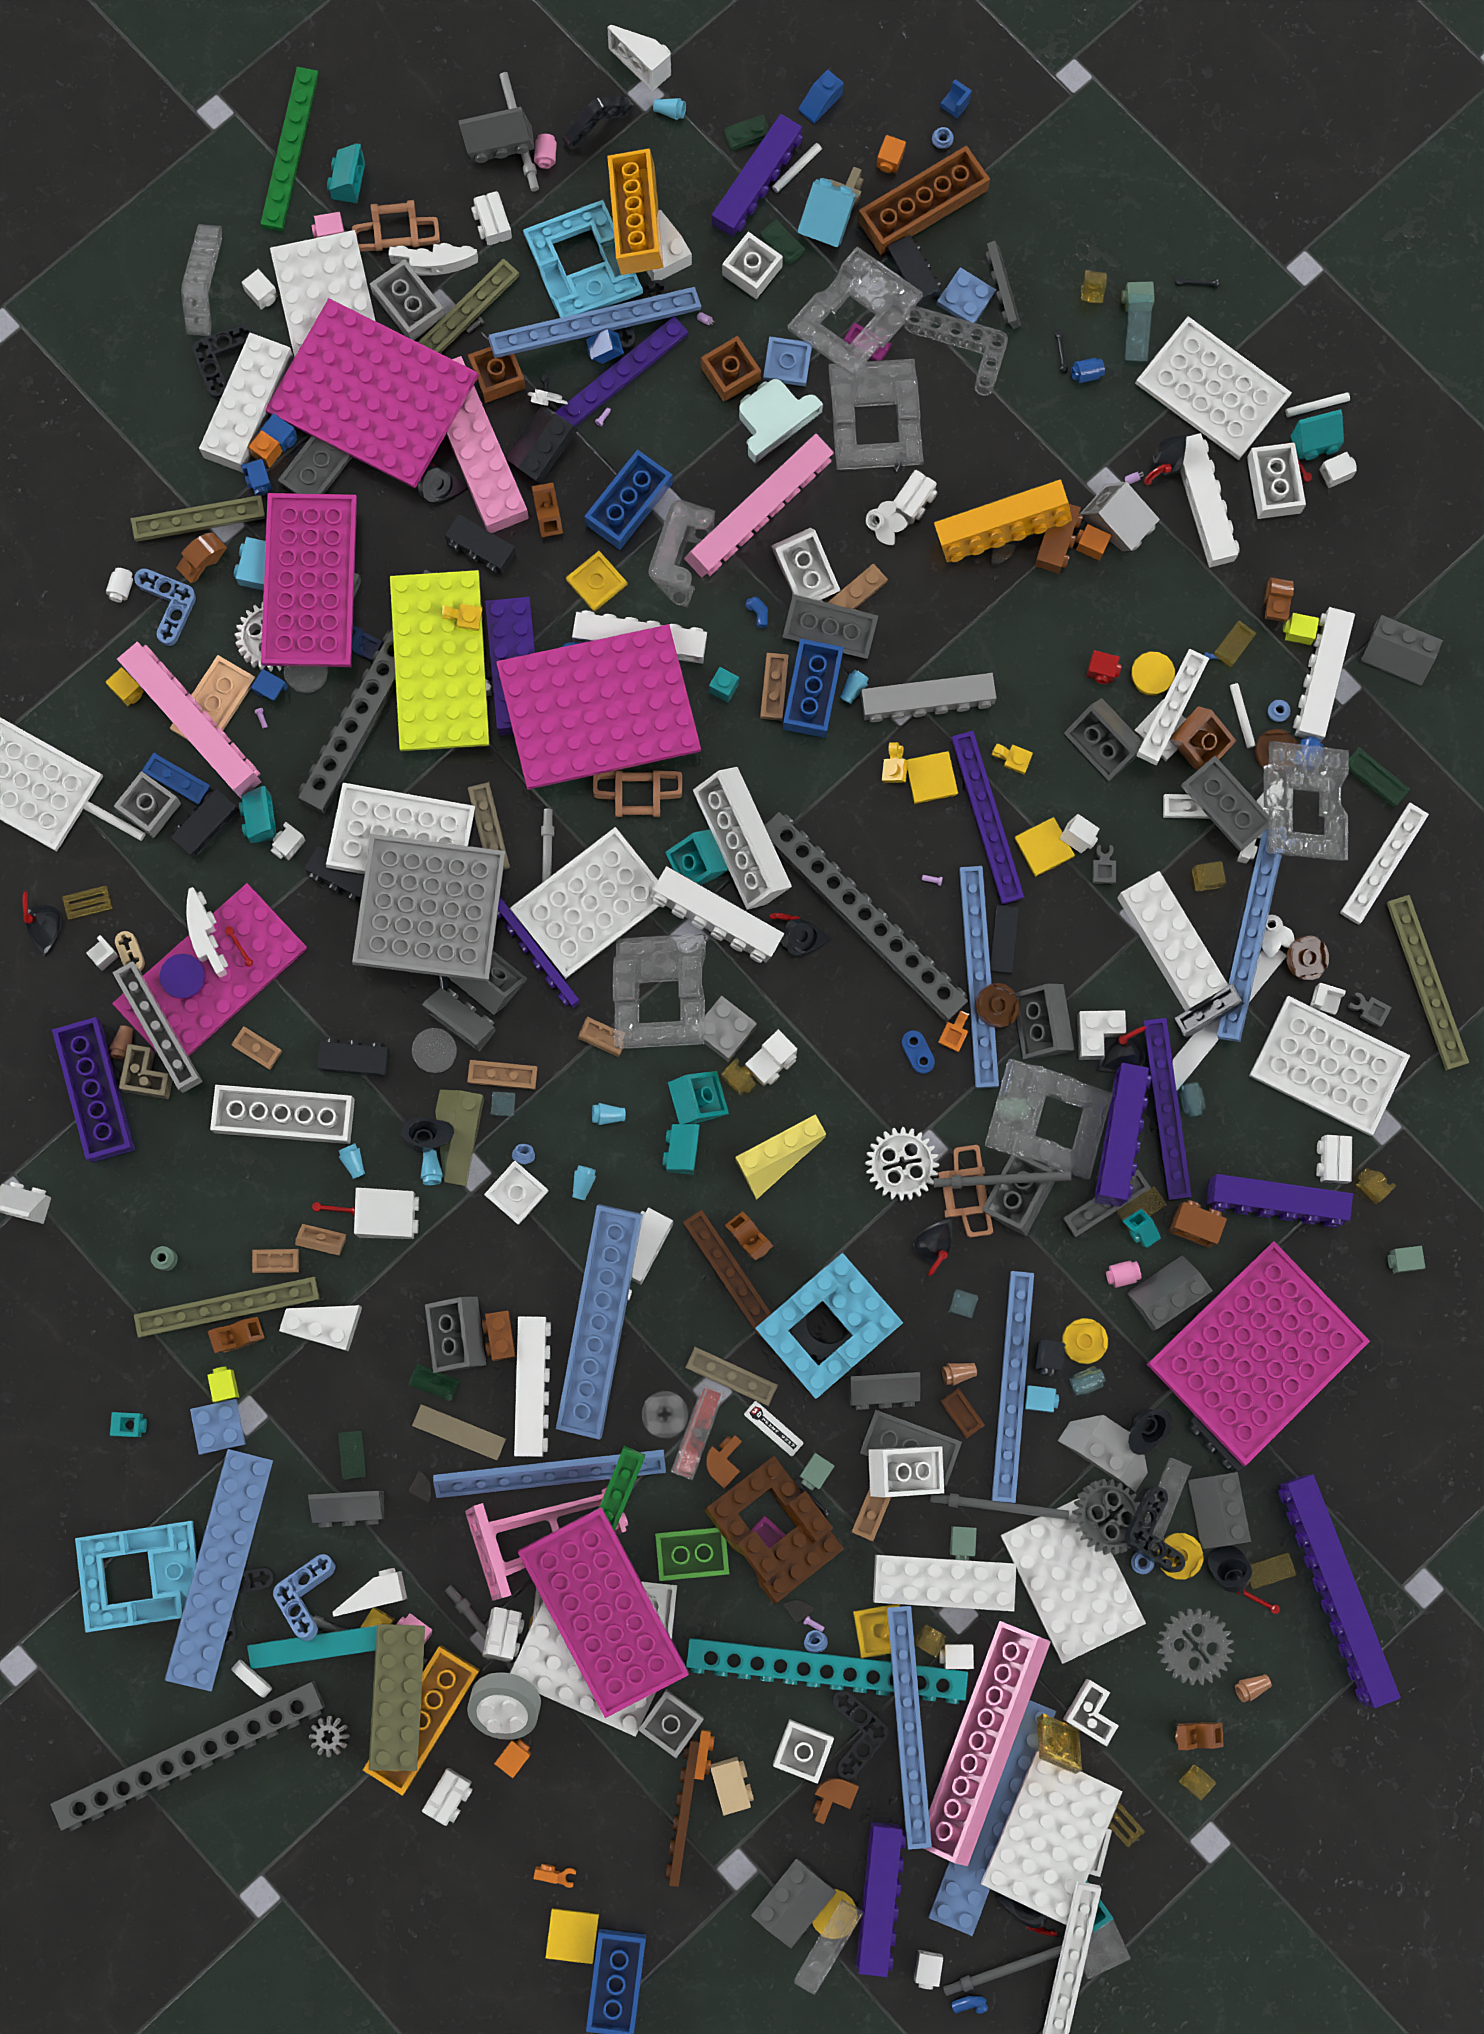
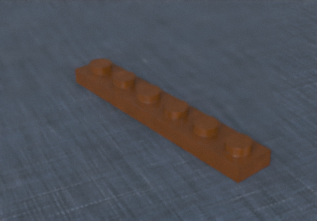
M700 1210L685 1220L683 1224L757 1335L760 1336L755 1328L768 1318L771 1312L704 1212Z
M690 1739V1745L686 1744L684 1748L683 1759H687L686 1769L681 1768L680 1783H684L683 1793L678 1792L676 1806L680 1807L679 1816H674L673 1831H677L676 1841L671 1840L669 1855H673L672 1865L667 1864L665 1879H670L669 1886L679 1887L700 1744L699 1740Z

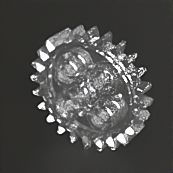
M1190 1608L1187 1609L1186 1616L1182 1611H1178L1179 1619L1170 1616L1172 1624L1164 1623V1626L1168 1629L1167 1632H1159L1164 1636V1640L1157 1641V1643L1163 1645V1649L1158 1650V1653L1165 1654V1657L1160 1662H1168L1169 1664L1165 1670H1174L1173 1678L1181 1675L1182 1683H1185L1187 1678H1189L1190 1685H1194L1196 1679H1198L1200 1685H1204V1678L1212 1683L1213 1674L1219 1678L1221 1677L1219 1669L1227 1671L1224 1662H1232L1227 1657V1653H1234V1650L1228 1648V1645L1232 1644L1233 1640L1226 1639V1636L1231 1632L1222 1630L1226 1625L1225 1622L1217 1624L1219 1616L1215 1615L1210 1619V1611H1206L1203 1616L1199 1608H1197L1195 1615ZM1199 1623L1202 1627V1633L1195 1637L1192 1633V1627ZM1182 1630L1187 1632L1193 1642L1200 1643L1198 1649L1208 1658V1664L1205 1663L1199 1652L1191 1651L1193 1645L1182 1634ZM1178 1638L1183 1639L1185 1644L1181 1651H1176L1174 1648V1642ZM1211 1642H1214L1217 1646V1651L1213 1655H1209L1206 1649L1207 1645ZM1192 1657H1197L1199 1660V1666L1195 1670L1189 1667V1660Z

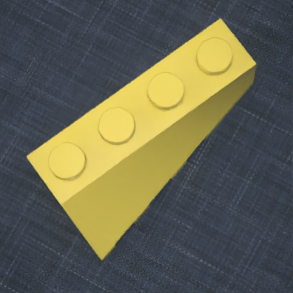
M816 1114L735 1157V1161L756 1200L826 1137V1133Z

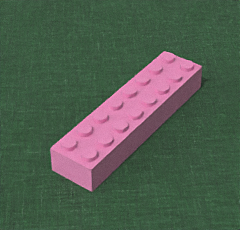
M461 356L452 359L465 366ZM473 385L447 431L446 437L487 531L494 533L529 519L525 503Z
M815 434L692 549L684 559L701 577L706 574L711 576L722 565L721 559L726 562L738 550L737 544L742 547L754 535L751 532L752 530L755 532L759 531L770 520L767 517L768 515L771 518L785 506L784 500L788 503L801 491L798 488L799 486L803 489L816 477L814 472L819 474L831 462L829 457L834 452Z
M136 642L117 658L129 674L241 799L242 795L252 791L261 783L257 777L260 774L259 771L248 759L243 761L246 758L233 742L229 745L231 740L219 726L214 728L217 724L205 710H202V707L190 694L186 695L188 693L186 689L170 673L165 665L159 661L147 645L142 647Z

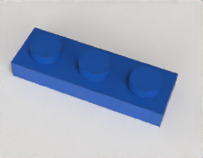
M155 753L152 754L142 770L147 776L199 806L212 788L209 784Z

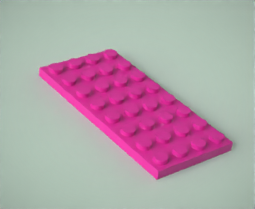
M268 493L261 647L262 666L351 667L357 514L356 495Z
M247 883L213 913L217 922L213 924L216 931L209 934V936L213 934L218 944V947L215 948L218 955L223 954L228 963V967L225 968L228 973L227 975L220 978L208 959L201 962L205 969V983L198 994L191 998L178 999L172 997L163 989L159 974L162 965L167 959L177 954H187L199 960L193 948L190 935L143 975L188 1056L308 949ZM231 926L234 929V935L247 956L253 960L252 966L247 967L245 965V959L232 938L225 933L226 927ZM123 993L112 1004L155 1049Z
M602 1507L518 1550L521 1560L605 1718L689 1675L684 1662Z

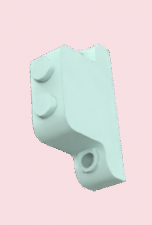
M778 379L763 382L754 394H748L740 401V420L753 434L746 442L748 444L749 457L754 463H757L822 413L823 403L815 395H807L797 400Z

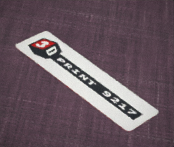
M757 1401L744 1413L750 1421L790 1456H793L803 1445V1442Z

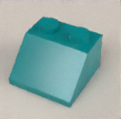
M354 144L337 150L336 158L333 157L331 163L333 174L332 178L329 177L327 182V190L330 191L332 199L352 203L358 202L365 168L361 144Z
M1341 409L1299 420L1291 434L1292 442L1295 443L1298 460L1304 458L1311 460L1322 453L1330 455L1339 451L1344 442Z
M261 786L242 795L243 802L239 803L240 814L245 816V824H242L243 836L247 837L250 843L270 841L277 835L272 797L267 788Z
M711 829L694 832L665 852L673 870L698 885L709 882L729 870Z
M717 1071L688 1074L668 1082L679 1124H696L729 1114Z
M672 1124V1130H667L666 1143L670 1144L669 1152H664L663 1166H667V1172L694 1175L699 1125Z

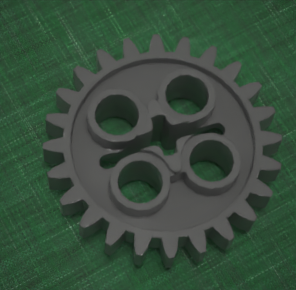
M1105 1479L1098 1482L1094 1481L1090 1483V1486L1088 1485L1083 1488L1084 1492L1077 1494L1080 1500L1074 1501V1504L1079 1508L1072 1511L1073 1514L1078 1515V1518L1073 1520V1523H1077L1080 1526L1075 1531L1083 1532L1080 1540L1088 1539L1087 1547L1095 1545V1552L1102 1550L1103 1555H1107L1110 1552L1112 1555L1126 1552L1131 1547L1126 1544L1125 1533L1141 1502H1134L1136 1494L1129 1495L1130 1488L1122 1489V1482L1114 1484V1479L1107 1482ZM1107 1497L1110 1498L1111 1505L1108 1503ZM1120 1505H1122V1508L1118 1512L1110 1516L1107 1519V1522L1102 1523L1097 1529H1095V1526L1099 1522L1107 1518L1110 1515V1512L1115 1511ZM1092 1510L1096 1514V1519L1092 1516ZM1121 1515L1125 1519V1524L1121 1520ZM1106 1529L1110 1533V1538L1106 1535ZM1139 1533L1133 1534V1536L1136 1538L1135 1542L1140 1540L1136 1535Z

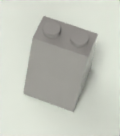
M1127 482L1106 484L1079 514L1091 526L1111 534L1109 541L1121 551L1136 550L1141 545L1143 537L1149 535L1155 529V524L1160 520Z

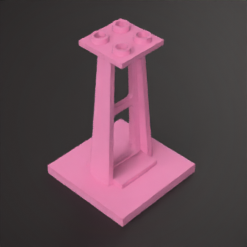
M607 1488L601 1490V1495L488 1522L483 1503L466 1510L467 1520L492 1600L510 1596L511 1592L506 1576L526 1568L520 1557L509 1562L503 1561L496 1540L497 1533L544 1520L549 1522L551 1530L554 1532L559 1529L557 1524L559 1516L600 1506ZM624 1512L616 1527V1534L625 1532V1526H628Z

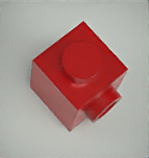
M1094 650L1086 677L1095 679L1100 684L1112 683L1115 677H1119L1122 665L1118 664L1120 657Z

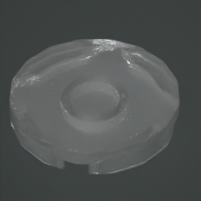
M284 666V678L288 685L297 692H314L326 682L328 675L327 667Z
M430 1028L417 1035L412 1045V1055L419 1068L430 1073H439L452 1066L457 1055L455 1040L448 1032L439 1028Z

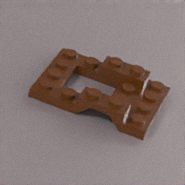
M775 1456L704 1509L732 1549L745 1556L756 1571L759 1585L773 1604L779 1602L844 1549L830 1531L833 1529L831 1524L807 1492L804 1491L802 1493ZM767 1490L772 1493L796 1526L769 1549L755 1530L751 1532L738 1514Z

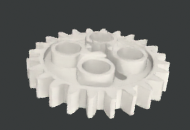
M263 602L260 609L256 605L253 606L255 612L246 611L248 618H240L243 625H237L236 627L240 632L235 633L238 639L236 645L240 648L238 651L241 656L245 655V661H251L252 667L257 666L259 663L260 670L265 668L261 664ZM255 630H261L258 635H252ZM267 666L269 671L272 672L273 666Z
M902 1127L900 1133H897L896 1129L893 1128L891 1136L885 1131L883 1133L884 1140L880 1137L876 1138L879 1145L871 1144L870 1147L874 1152H867V1156L872 1158V1160L865 1162V1165L871 1166V1169L867 1170L866 1174H873L874 1176L869 1182L878 1183L875 1190L881 1187L884 1189L882 1196H885L888 1192L891 1193V1200L894 1199L895 1195H899L900 1201L903 1200L904 1195H907L908 1199L912 1200V1193L920 1197V1189L925 1192L928 1191L926 1183L934 1184L930 1176L938 1175L936 1171H933V1168L939 1167L938 1163L933 1162L938 1157V1154H931L935 1146L928 1147L927 1143L930 1139L927 1138L922 1141L921 1132L914 1136V1129H911L909 1134H906L904 1127ZM908 1145L914 1146L916 1148V1155L908 1156L904 1148ZM890 1150L894 1153L895 1158L893 1161H885L882 1153ZM918 1158L922 1159L919 1163L907 1164L905 1170H902L901 1166L889 1170L882 1169L884 1166L898 1164L900 1159L903 1162H909ZM913 1167L919 1168L922 1176L920 1178H913L910 1175V1169ZM891 1172L897 1173L900 1181L898 1183H891L888 1180V1174Z

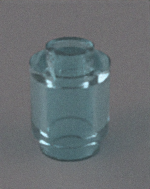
M1199 1083L1182 1085L1180 1096L1184 1113H1189L1190 1117L1202 1115V1110L1206 1109L1203 1090L1199 1087Z
M1095 1366L1074 1374V1377L1070 1379L1071 1386L1077 1396L1081 1394L1084 1396L1102 1388L1103 1382L1106 1381L1100 1368L1096 1369Z

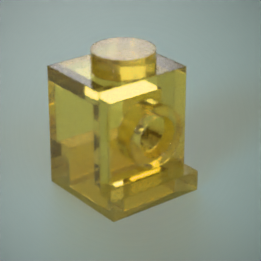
M736 1058L723 1071L721 1078L741 1096L744 1091L748 1094L755 1087L756 1083L751 1078L753 1074L745 1066L741 1068L738 1066L740 1061Z
M1369 1168L1365 1169L1358 1176L1360 1181L1356 1184L1375 1204L1381 1202L1396 1187L1394 1183L1387 1184V1178L1381 1172L1371 1171Z
M925 1624L914 1645L937 1658L946 1642L944 1641L946 1636Z
M1195 1764L1179 1781L1199 1800H1202L1216 1784L1207 1773Z

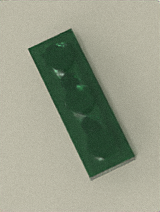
M1360 747L1343 765L1394 807L1410 791L1409 787Z

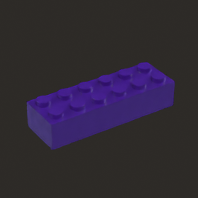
M529 597L485 601L496 723L499 736L512 735L513 730L496 661L535 653Z
M94 1017L52 1029L86 1160L93 1163L134 1151L135 1146L112 1059L109 1056L110 1052L102 1021Z
M1122 1063L1115 1073L1095 1192V1203L1122 1207L1125 1202H1128L1129 1198L1131 1199L1133 1185H1130L1132 1176H1135L1137 1163L1133 1161L1136 1154L1139 1153L1141 1141L1137 1140V1137L1143 1130L1144 1119H1141L1143 1110H1146L1148 1097H1144L1151 1083V1075H1148L1149 1068Z
M1216 1174L1209 1179L1206 1206H1212V1209L1219 1212L1232 1209L1235 1214L1248 1215V1213L1253 1212L1257 1213V1217L1261 1218L1279 1216V1220L1282 1221L1302 1219L1303 1224L1315 1225V1222H1323L1325 1227L1338 1228V1226H1343V1223L1350 1221L1353 1193Z
M871 1821L856 1962L859 1974L887 1977L888 1971L893 1969V1956L890 1952V1946H895L896 1931L892 1928L893 1921L897 1922L898 1907L895 1904V1898L900 1897L901 1882L897 1878L898 1872L902 1873L904 1859L900 1855V1849L905 1848L906 1834H904V1831H902L898 1824Z

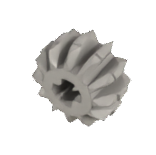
M328 1716L327 1724L323 1718L318 1719L320 1727L312 1725L311 1729L317 1732V1734H310L309 1739H316L317 1741L311 1745L312 1748L320 1746L317 1754L321 1755L326 1749V1756L331 1757L332 1749L338 1755L341 1753L339 1746L342 1748L347 1747V1743L342 1739H348L350 1734H342V1731L347 1729L348 1726L345 1724L339 1727L340 1718H337L333 1724L332 1716ZM326 1730H329V1733L333 1732L335 1735L332 1738V1743L330 1740L326 1741L324 1739V1736L327 1735Z

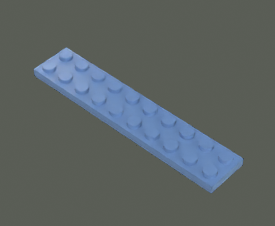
M600 1204L597 1205L556 1429L595 1439L602 1438L643 1214Z
M230 1449L226 1452L165 1681L212 1691L273 1460Z
M1029 1700L968 1866L951 1861L948 1862L928 1918L973 1936L990 1890L981 1885V1881L1035 1751H1042L1056 1713L1055 1710Z

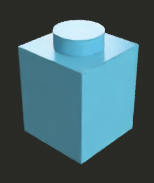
M1026 1386L1024 1409L1054 1412V1408H1058L1059 1395L1055 1394L1056 1389Z

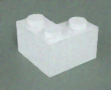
M1080 1011L1078 1013V1060H1101L1104 1057V1037H1120L1126 1033L1125 1011Z
M778 1029L762 1045V1049L745 1064V1068L763 1087L767 1083L771 1085L780 1077L778 1074L783 1068L787 1070L795 1063L797 1048Z
M1086 1679L1063 1720L1105 1746L1108 1745L1118 1728L1117 1724L1099 1714L1110 1692L1091 1680Z

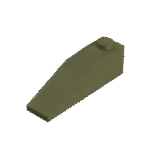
M440 1090L435 1111L436 1120L449 1122L454 1129V1136L450 1142L440 1147L445 1183L467 1186L485 1099L481 1094L459 1090Z

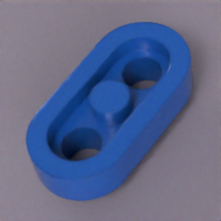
M918 1031L907 1032L903 1036L902 1047L913 1069L919 1074L929 1073L934 1067L935 1060L923 1035ZM915 1038L918 1043L917 1045H911L909 1040ZM925 1058L928 1063L927 1065H921L919 1060Z

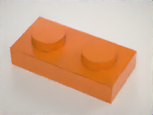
M701 1729L694 1779L704 1780V1774L709 1775L711 1760H707L708 1750L713 1751L715 1738L710 1736L711 1730Z

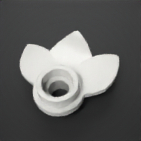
M535 389V393L528 392V395L532 396L531 402L548 406L550 400L568 404L567 401L562 400V396L537 389Z
M893 501L882 502L878 509L869 511L866 516L867 526L875 531L879 541L887 545L895 544L894 532H899L907 527V521L904 516L896 513L897 504ZM876 516L879 517V523H877L875 520Z
M1268 915L1261 946L1269 958H1272L1279 951L1281 945L1289 948L1290 944L1294 941L1292 931L1283 926L1282 920L1276 915ZM1273 922L1276 926L1269 928L1267 924Z

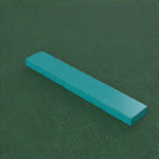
M377 1625L316 1634L310 1641H303L296 1637L250 1644L247 1646L251 1669L374 1651L376 1649Z

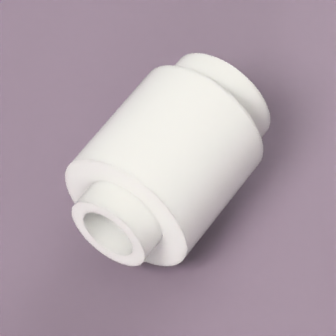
M116 568L115 572H112L106 589V594L109 595L110 600L115 602L127 600L133 582L132 572L123 568Z

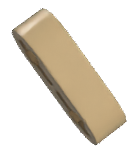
M128 931L120 932L115 938V945L123 966L131 962L129 955L133 954V957L139 960L136 965L142 971L145 961L137 939ZM124 937L132 940L129 942L130 950L128 951L124 945L120 944L123 942Z

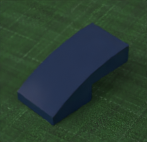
M353 625L352 652L372 662L375 652L381 650L384 645L383 641L364 633L361 628Z

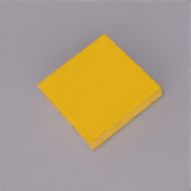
M600 551L566 577V581L594 612L628 585L627 581Z
M949 751L907 760V773L914 804L958 795Z
M1054 817L1014 838L1035 877L1075 856L1071 847L1059 839L1062 831Z
M899 1604L853 1611L861 1658L891 1653L887 1608L900 1607Z
M552 1908L546 1958L593 1964L599 1914Z

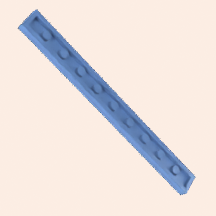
M695 287L490 334L488 339L494 357L498 358L596 335L606 329L613 331L698 311L701 309V304Z
M1268 828L1261 836L1228 984L1231 985L1233 983L1244 1004L1221 1018L1217 1033L1218 1039L1241 1041L1286 838V830Z
M982 866L960 867L976 1089L999 1087L995 1028L982 1022L976 1010V998L980 990L991 984Z
M1010 1272L992 1501L1016 1502L1034 1273Z
M664 1450L641 1452L646 1454L638 1476L666 1473ZM620 1454L433 1475L436 1498L611 1479Z
M911 1606L887 1608L907 1849L932 1848Z

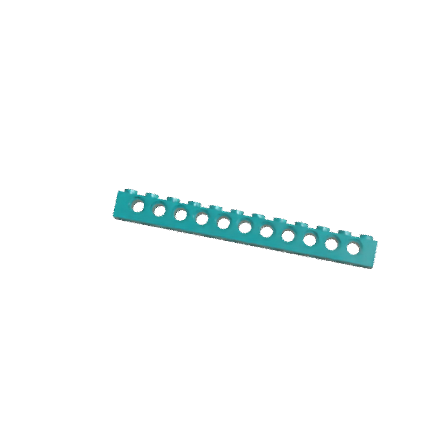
M696 1638L689 1639L686 1667L691 1668L690 1672L704 1674L705 1670H713L714 1675L728 1676V1672L737 1673V1678L751 1679V1675L760 1676L761 1681L774 1682V1678L783 1679V1683L797 1685V1681L807 1682L806 1686L820 1688L821 1683L830 1684L829 1689L843 1690L844 1686L853 1687V1692L866 1693L867 1689L876 1690L878 1695L890 1696V1692H894V1686L890 1684V1677L893 1674L892 1662ZM714 1651L717 1654L718 1659L714 1664L705 1662L704 1655L706 1652ZM731 1654H737L741 1658L740 1664L736 1667H731L727 1663V1658ZM756 1656L764 1660V1665L759 1670L753 1669L750 1665L752 1658ZM783 1659L786 1661L787 1668L784 1672H776L774 1670L776 1660ZM801 1662H806L810 1666V1671L806 1675H800L797 1672V1666ZM824 1665H830L833 1668V1674L829 1678H824L820 1675V1669ZM916 1665L917 1676L925 1678L924 1687L918 1689V1694L922 1695V1700L936 1701V1697L946 1698L945 1702L959 1704V1700H965L968 1679L967 1671ZM850 1667L854 1668L856 1677L851 1681L845 1680L843 1677L844 1670ZM871 1670L879 1673V1680L876 1683H869L866 1679L868 1672ZM939 1679H946L948 1681L947 1690L943 1692L937 1690L936 1683Z

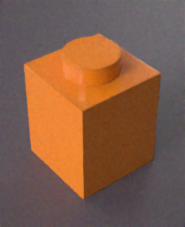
M886 135L877 157L876 167L880 168L883 172L896 174L905 152L906 142Z
M262 430L249 445L251 455L257 460L262 459L268 468L273 465L283 452L280 443Z
M1087 524L1085 531L1080 529L1075 542L1079 543L1076 551L1100 561L1111 534Z
M513 1739L494 1764L514 1778L531 1755V1752L528 1751L530 1747L521 1739H518V1741Z

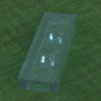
M1130 294L1125 360L1148 361L1153 295Z

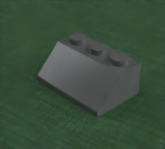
M522 107L459 120L466 150L473 163H484L493 158H506L508 155L516 153L525 154L529 150L535 149L532 125Z
M1381 615L1374 625L1360 662L1421 687L1436 659L1443 640Z
M1102 698L1091 704L1064 733L1108 781L1137 757L1136 755L1143 743Z
M493 950L488 982L448 977L493 1015L506 1006L527 980L524 975Z
M1044 984L1015 993V997L1020 1005L1016 1020L1023 1059L1058 1055L1075 1050L1063 984Z
M440 987L422 1004L425 1011L480 1052L496 1032L495 1027H493L494 1022L485 1015L482 1018L475 1013L477 1009L468 1002L463 1004L457 1000L459 996L448 988L445 991Z
M1013 1151L1001 1175L1054 1172V1170ZM1055 1181L996 1184L982 1211L1006 1227L1027 1236Z
M1181 1255L1127 1292V1295L1151 1330L1154 1331L1212 1292V1289L1200 1272Z
M459 1297L425 1304L433 1373L486 1365L478 1297Z
M920 1372L851 1376L848 1378L850 1406H855L856 1410H867L869 1405L878 1404L879 1409L892 1408V1403H901V1407H913L915 1402L920 1401Z
M1238 1472L1188 1480L1199 1542L1202 1549L1251 1542Z
M384 1491L308 1495L312 1523H318V1527H333L332 1522L341 1521L342 1526L356 1525L358 1520H365V1525L379 1524V1519H385Z
M796 1859L751 1916L792 1949L835 1895L836 1891L804 1862Z

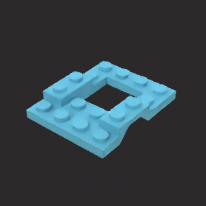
M603 200L523 230L539 268L541 278L560 318L606 308L643 294V289L636 273L621 275L616 260L613 221ZM592 230L604 262L566 276L553 244Z
M842 1253L755 1329L816 1399L903 1322ZM823 1301L851 1333L852 1337L818 1366L788 1330Z
M193 1521L75 1538L85 1632L182 1618L197 1562ZM148 1551L153 1598L108 1605L103 1558Z

